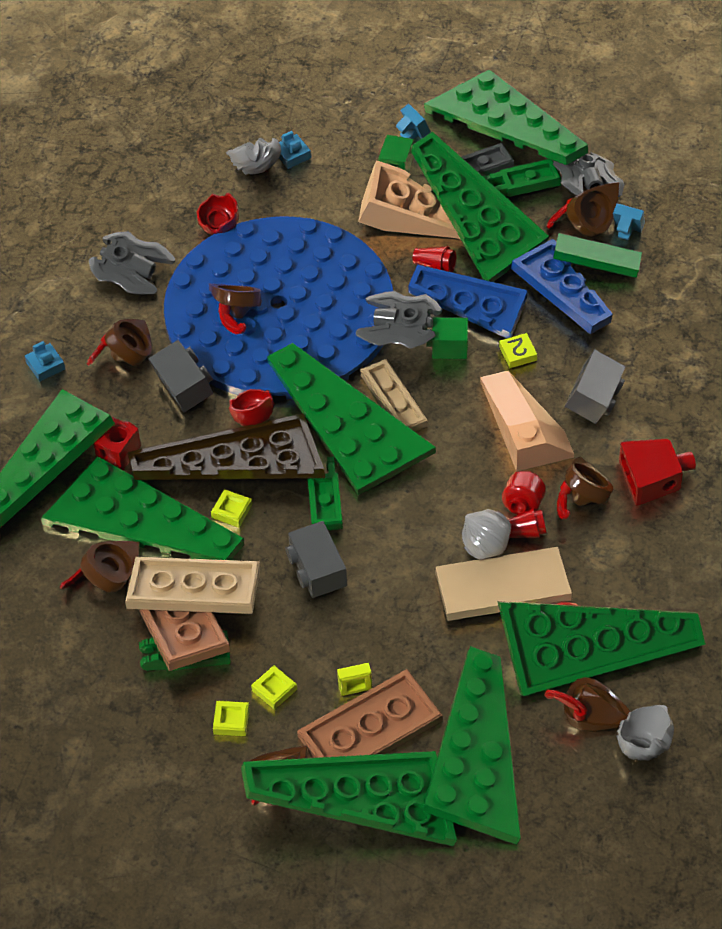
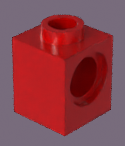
M112 417L115 424L94 442L96 458L100 457L124 470L129 463L128 452L139 450L141 447L139 430L131 422H123Z

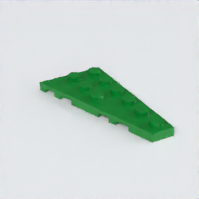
M491 70L480 73L476 77L424 103L426 113L433 115L437 112L444 115V119L454 122L458 120L467 124V128L501 141L505 138L512 140L515 146L524 149L528 146L538 150V155L564 165H568L588 154L587 143Z
M433 131L412 145L411 153L483 280L494 282L511 270L512 260L548 241V234Z
M294 343L267 356L269 365L330 455L334 457V461L358 496L436 453L434 445Z
M63 389L59 392L0 472V528L115 424L109 414Z
M97 457L41 517L42 525L53 527L55 524L68 527V531L75 533L86 531L98 534L99 538L106 540L140 542L139 547L144 548L145 545L157 547L160 549V552L171 554L172 551L188 554L191 559L232 560L244 546L243 537L145 482L134 480L132 475L100 457Z
M497 601L519 691L522 696L572 683L580 678L593 677L706 645L699 615L695 612Z
M470 646L466 654L422 811L517 845L521 836L501 657Z
M436 751L247 761L242 764L241 772L247 799L449 846H454L457 841L453 822L422 811L437 760Z

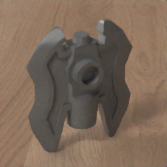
M590 152V154H586L568 165L556 161L553 163V166L562 174L561 183L576 196L583 192V186L588 190L600 185L619 182L618 197L623 193L624 181L616 176L613 170L614 163L603 156Z
M129 231L114 232L104 236L102 240L108 246L102 247L100 251L102 260H98L97 257L89 259L90 269L98 281L114 282L120 285L126 292L133 294L157 293V288L146 280L153 276L156 268L155 262L175 263V257L164 246L157 242L139 240Z
M388 291L366 297L368 304L378 308L374 312V326L356 330V335L361 339L378 346L395 343L412 349L427 343L435 337L434 331L428 329V327L433 325V318L429 314L438 316L442 313V309L437 301L427 294L413 297L404 296L396 291Z

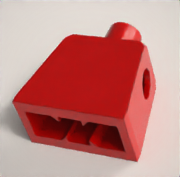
M668 439L626 441L620 444L619 462L636 506L681 489L683 472L696 468L693 453L676 454L671 441Z

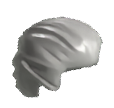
M259 138L255 145L247 142L233 150H228L226 154L230 156L233 166H237V169L242 170L245 175L259 174L268 170L276 163L281 153V145L275 138H272L271 143Z
M490 509L467 514L462 530L464 549L471 556L479 560L502 554L506 550L511 531L509 520L500 511Z
M653 705L637 708L629 712L627 719L620 722V729L617 730L618 735L616 737L621 751L628 758L640 761H649L657 758L665 750L668 751L674 734V725L669 716L668 707L665 705Z

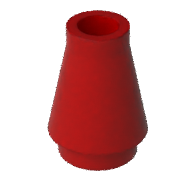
M449 246L416 247L413 252L412 261L416 265L453 272L457 262V254Z
M534 508L508 519L511 524L509 538H540V535L547 534L542 509L534 511Z

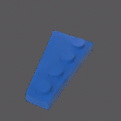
M554 238L512 260L511 269L589 334L611 323L612 312L594 290H589L585 285L586 279L580 272L576 273L571 267L570 262L553 258L556 246Z
M418 264L408 285L410 294L415 296L427 294L436 300L442 309L462 318H468V321L505 338L512 337L527 299V290Z

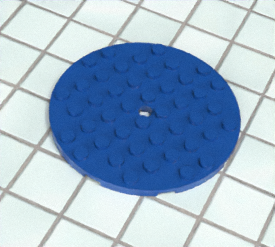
M279 216L253 219L238 223L234 228L225 233L213 234L198 244L183 258L175 269L166 289L164 299L166 331L171 344L179 340L185 349L191 347L199 360L196 365L199 368L204 365L213 379L209 384L236 395L249 389L269 390L272 396H286V399H292L269 365L267 356L294 343L345 381L349 380L350 374L362 366L365 368L383 347V345L371 344L356 335L357 329L374 326V312L378 307L368 304L366 297L393 291L387 269L376 253L362 240L340 227L302 217ZM209 283L250 286L261 290V306L252 307L241 319L233 317L238 324L245 323L246 330L244 333L234 334L223 326L218 312L220 302L209 291ZM282 300L286 305L279 309L271 306L276 303H282Z

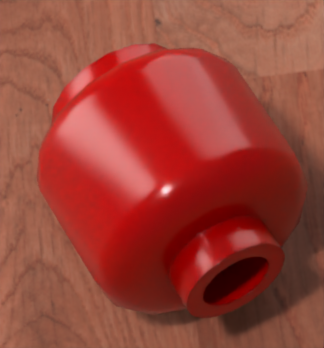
M515 472L510 476L503 490L502 502L510 512L516 515L532 508L536 511L539 509L546 494V486L543 480L534 472Z

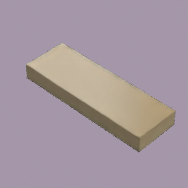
M387 359L360 369L362 379L384 410L415 432L428 427L427 418Z

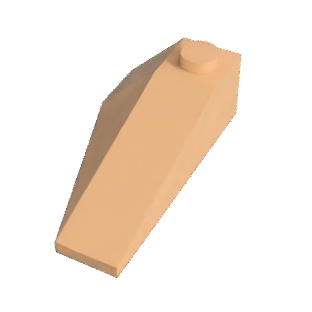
M376 160L362 200L359 223L383 231L460 239L436 195L431 192V186L426 183L422 186L410 179L411 174L407 171Z
M509 371L480 377V382L516 472L574 458V452L565 431Z

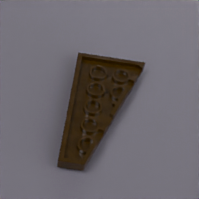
M304 414L128 452L134 480L325 478V470Z

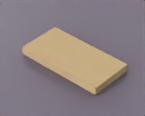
M558 547L435 567V574L447 621L499 613L497 601L553 604L572 600L571 588Z
M135 557L125 601L126 609L253 614L260 574V561Z

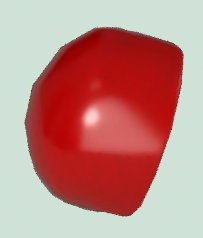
M226 193L224 196L211 194L207 200L200 204L196 212L198 225L211 235L225 233L234 228L239 221L238 203L229 193Z
M249 389L240 393L235 399H230V407L228 408L234 421L244 427L268 421L274 410V401L269 390Z

